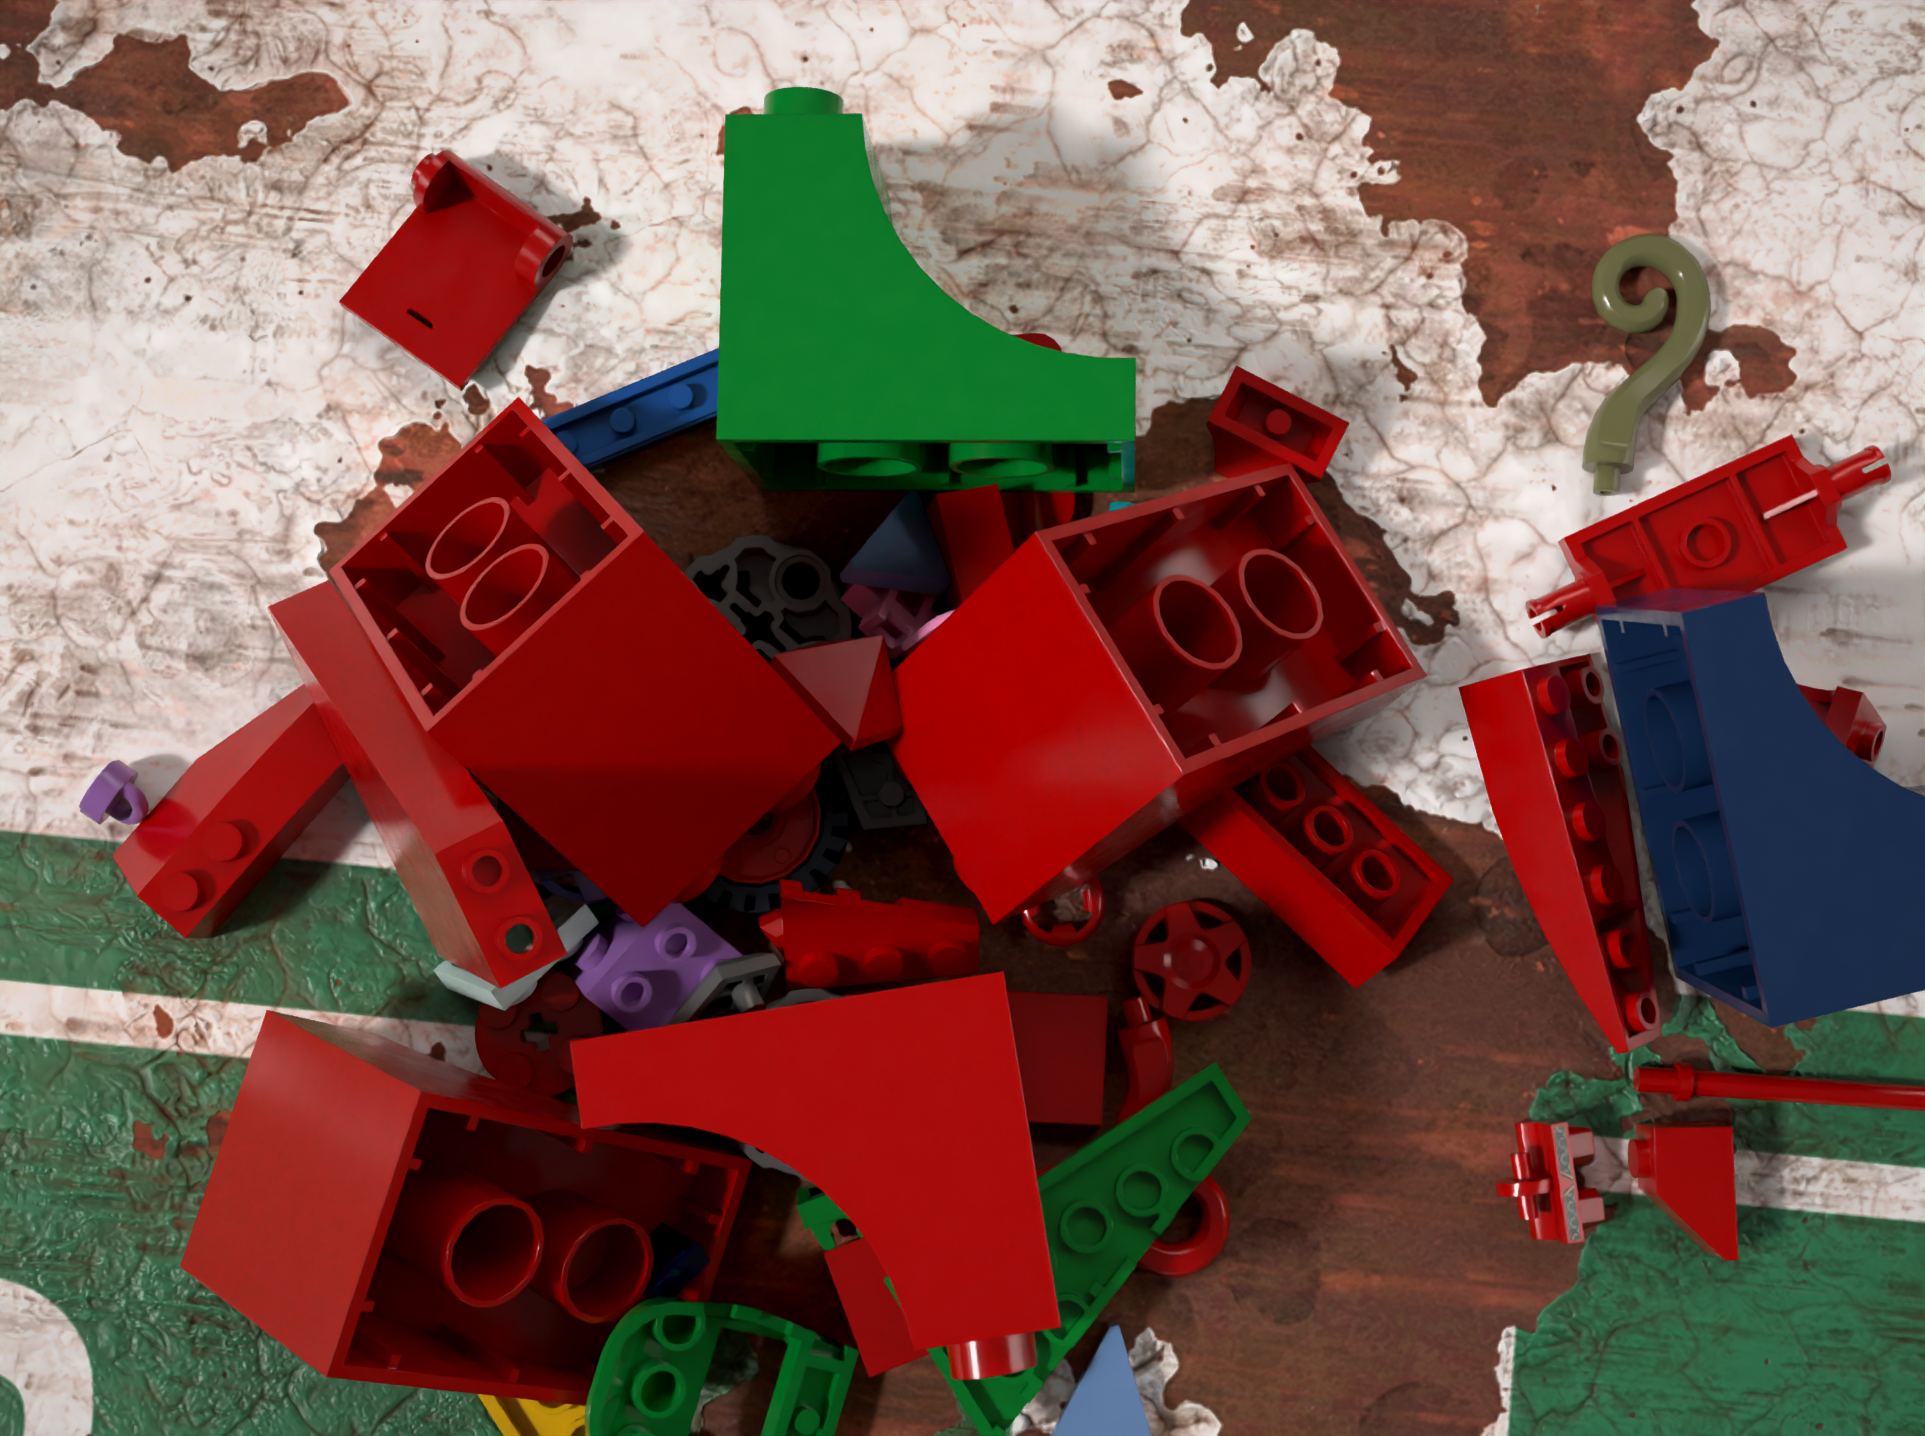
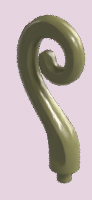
M1660 234L1634 235L1615 243L1602 255L1592 277L1591 297L1598 316L1610 327L1623 333L1638 334L1652 330L1660 325L1667 314L1669 301L1667 291L1663 288L1655 287L1646 294L1640 305L1634 306L1627 303L1620 295L1619 282L1622 276L1630 269L1649 267L1659 271L1669 280L1676 299L1675 323L1664 345L1603 400L1588 428L1583 449L1582 469L1594 473L1593 493L1600 496H1615L1619 494L1620 475L1632 472L1634 469L1636 436L1641 418L1678 381L1690 366L1704 342L1709 325L1711 299L1708 282L1702 267L1696 257L1683 245Z

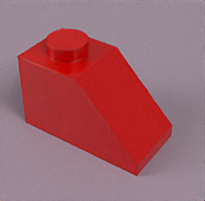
M1716 1122L1635 1123L1636 1139L1629 1140L1627 1156L1631 1176L1638 1178V1188L1705 1252L1723 1260H1739L1733 1127Z

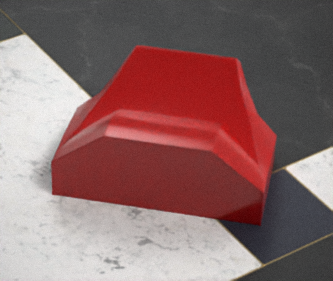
M1236 365L1206 423L1208 430L1214 438V471L1230 479L1290 462L1303 483L1319 482L1350 423Z

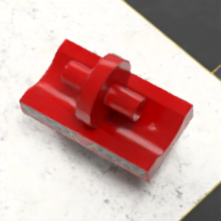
M1529 1120L1514 1123L1519 1152L1510 1154L1513 1177L1495 1181L1497 1196L1516 1197L1519 1220H1529L1531 1239L1558 1240L1563 1244L1585 1241L1583 1230L1598 1225L1605 1220L1602 1196L1598 1193L1597 1189L1592 1187L1577 1188L1574 1165L1592 1162L1596 1154L1592 1130L1585 1127L1568 1126V1122Z

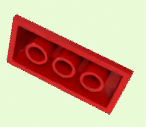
M1311 745L1260 771L1177 821L1355 989L1400 955L1454 881L1444 869Z

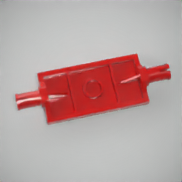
M1791 434L1559 540L1558 544L1575 577V581L1537 599L1526 601L1525 606L1528 617L1532 619L1550 610L1555 611V615L1533 625L1536 633L1542 639L1550 637L1551 634L1590 616L1595 619L1599 627L1595 606L1663 589L1753 592L1847 549L1846 542L1837 526V511L1841 509L1843 501L1878 485L1888 483L1892 475L1889 464L1887 463L1864 473L1862 468L1885 458L1878 447L1870 445L1865 447L1863 451L1825 467L1822 464L1813 465L1803 457Z

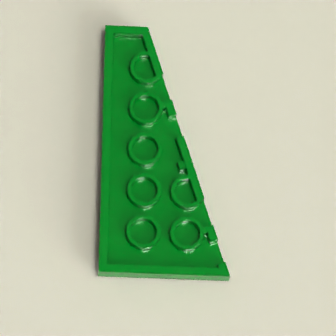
M1211 1062L1037 1176L1061 1327L1034 1332L1038 1363L1036 1366L1001 1376L956 1380L951 1378L947 1346L927 1349L981 1436H1004L1006 1434V1430L1026 1404L1032 1401L1054 1368L1069 1349L1073 1348L1135 1269L1136 1263L1158 1235L1160 1236L1175 1218L1179 1208L1197 1185L1207 1177L1252 1119L1216 1062ZM886 1275L883 1280L899 1304L890 1279Z

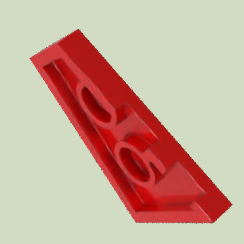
M779 879L787 992L806 988H829L979 973V923L976 909L902 897L892 904L861 900L860 891L836 887L833 895L803 891L802 882Z

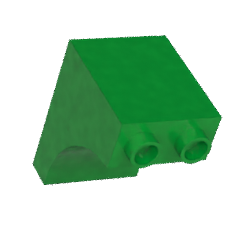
M787 87L771 91L765 95L763 114H725L716 440L759 491L909 492L912 490L918 492H954L998 484L999 492L1135 493L1136 358H1101L1078 355L1032 344L999 330L969 312L946 294L921 269L899 239L892 225L889 193L862 113L844 114V100L839 95L819 88Z

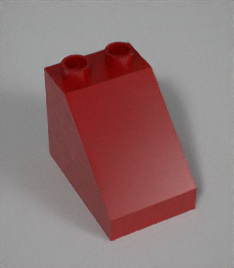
M517 397L329 570V573L425 731L643 928L669 903H684L705 891L715 880L722 867L724 852L767 812H781L800 802L815 785L820 774L821 761L842 743L520 397Z

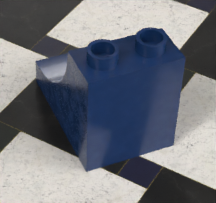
M1668 588L1595 606L1676 978L1770 1028L1925 990V785L1902 787L1872 769L1845 747L1820 720L1801 693L1785 663L1772 627L1765 592Z

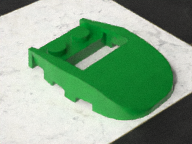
M651 1298L628 1311L615 1326L606 1341L587 1398L585 1409L587 1436H688L720 1329L724 1327L782 1340L788 1344L761 1436H834L859 1350L758 1307L688 1298Z

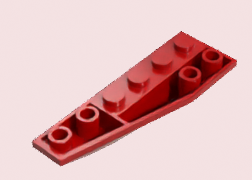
M1591 654L1529 667L1458 687L1492 811L1513 868L1545 937L1575 990L1618 1054L1631 1052L1661 1038L1660 1013L1655 990L1626 781L1620 761L1622 749L1617 735L1611 729L1603 700L1604 684L1600 674L1594 668Z

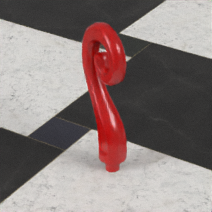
M1145 995L1132 997L1121 1002L1127 1025L1117 1029L1116 1033L1127 1070L1128 1088L1114 1126L1169 1091L1172 1085L1174 1052L1168 1023L1164 1015L1152 1017ZM1209 1174L1190 1194L1199 1202L1202 1212L1201 1223L1196 1233L1178 1243H1165L1155 1239L1136 1263L1137 1267L1161 1277L1181 1278L1194 1274L1208 1266L1222 1251L1229 1234L1230 1208L1221 1186Z

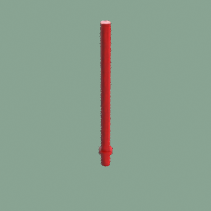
M1674 1062L1671 1068L1636 1066L1633 1072V1088L1635 1092L1670 1094L1673 1101L1688 1102L1691 1096L1925 1111V1085L1692 1070L1690 1063Z

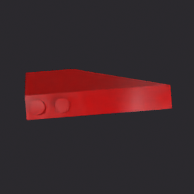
M305 684L197 758L112 855L136 896L184 938H211L350 779V775Z

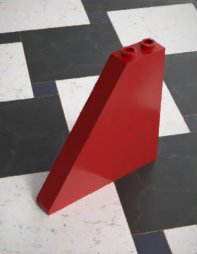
M327 580L268 606L267 609L438 955L500 989L567 955L568 953L504 821L466 768L425 731L362 625L332 583Z

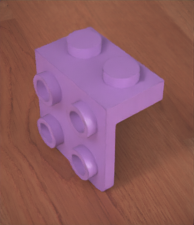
M669 903L644 928L621 907L616 905L615 913L598 932H592L583 938L582 946L572 955V961L565 968L586 998L631 1032L667 1026L681 1003L717 962L745 955L691 912L683 903Z

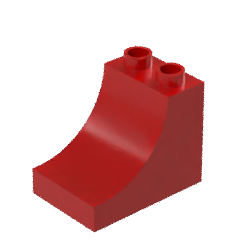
M1288 462L1034 532L892 671L902 728L898 736L886 739V742L889 745V752L894 766L911 783L952 853L958 876L975 893L994 925L1081 887L1154 835L1232 787L1293 753L1343 728L1379 713L1427 677V674L1296 470Z
M1004 971L569 1041L581 1129L630 1123H660L686 1126L728 1136L764 1151L792 1167L821 1189L849 1217L869 1243L889 1277L902 1308L913 1351L947 1346L951 1378L956 1380L1001 1376L1023 1371L1038 1364L1034 1332L1059 1328L1061 1323Z
M266 1010L180 1267L325 1377L586 1406L592 1381L606 1341L615 1326L628 1311L641 1302L655 1297L709 1300L753 1160L710 1139L642 1123L613 1124L581 1129L577 1105L465 1070L415 1051L378 1034Z

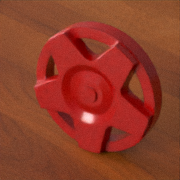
M1183 901L1163 907L1143 923L1136 934L1131 949V972L1139 993L1146 996L1148 1004L1156 1011L1176 1020L1202 1021L1222 1014L1240 998L1246 988L1251 972V952L1243 930L1229 914L1208 903ZM1193 912L1211 916L1222 924L1209 929H1203ZM1165 919L1166 936L1164 940L1145 944L1152 929ZM1238 949L1239 972L1236 979L1227 968L1226 961ZM1143 973L1162 979L1163 990L1161 1000L1151 991ZM1201 994L1219 1002L1204 1010L1188 1011L1197 996Z

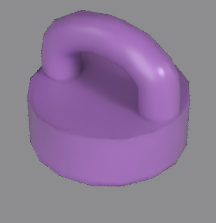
M120 760L110 762L83 796L79 804L80 812L98 824H102L109 816L127 825L139 824L148 814V801L144 793L133 785L138 777V772ZM123 798L130 802L132 809L120 803Z

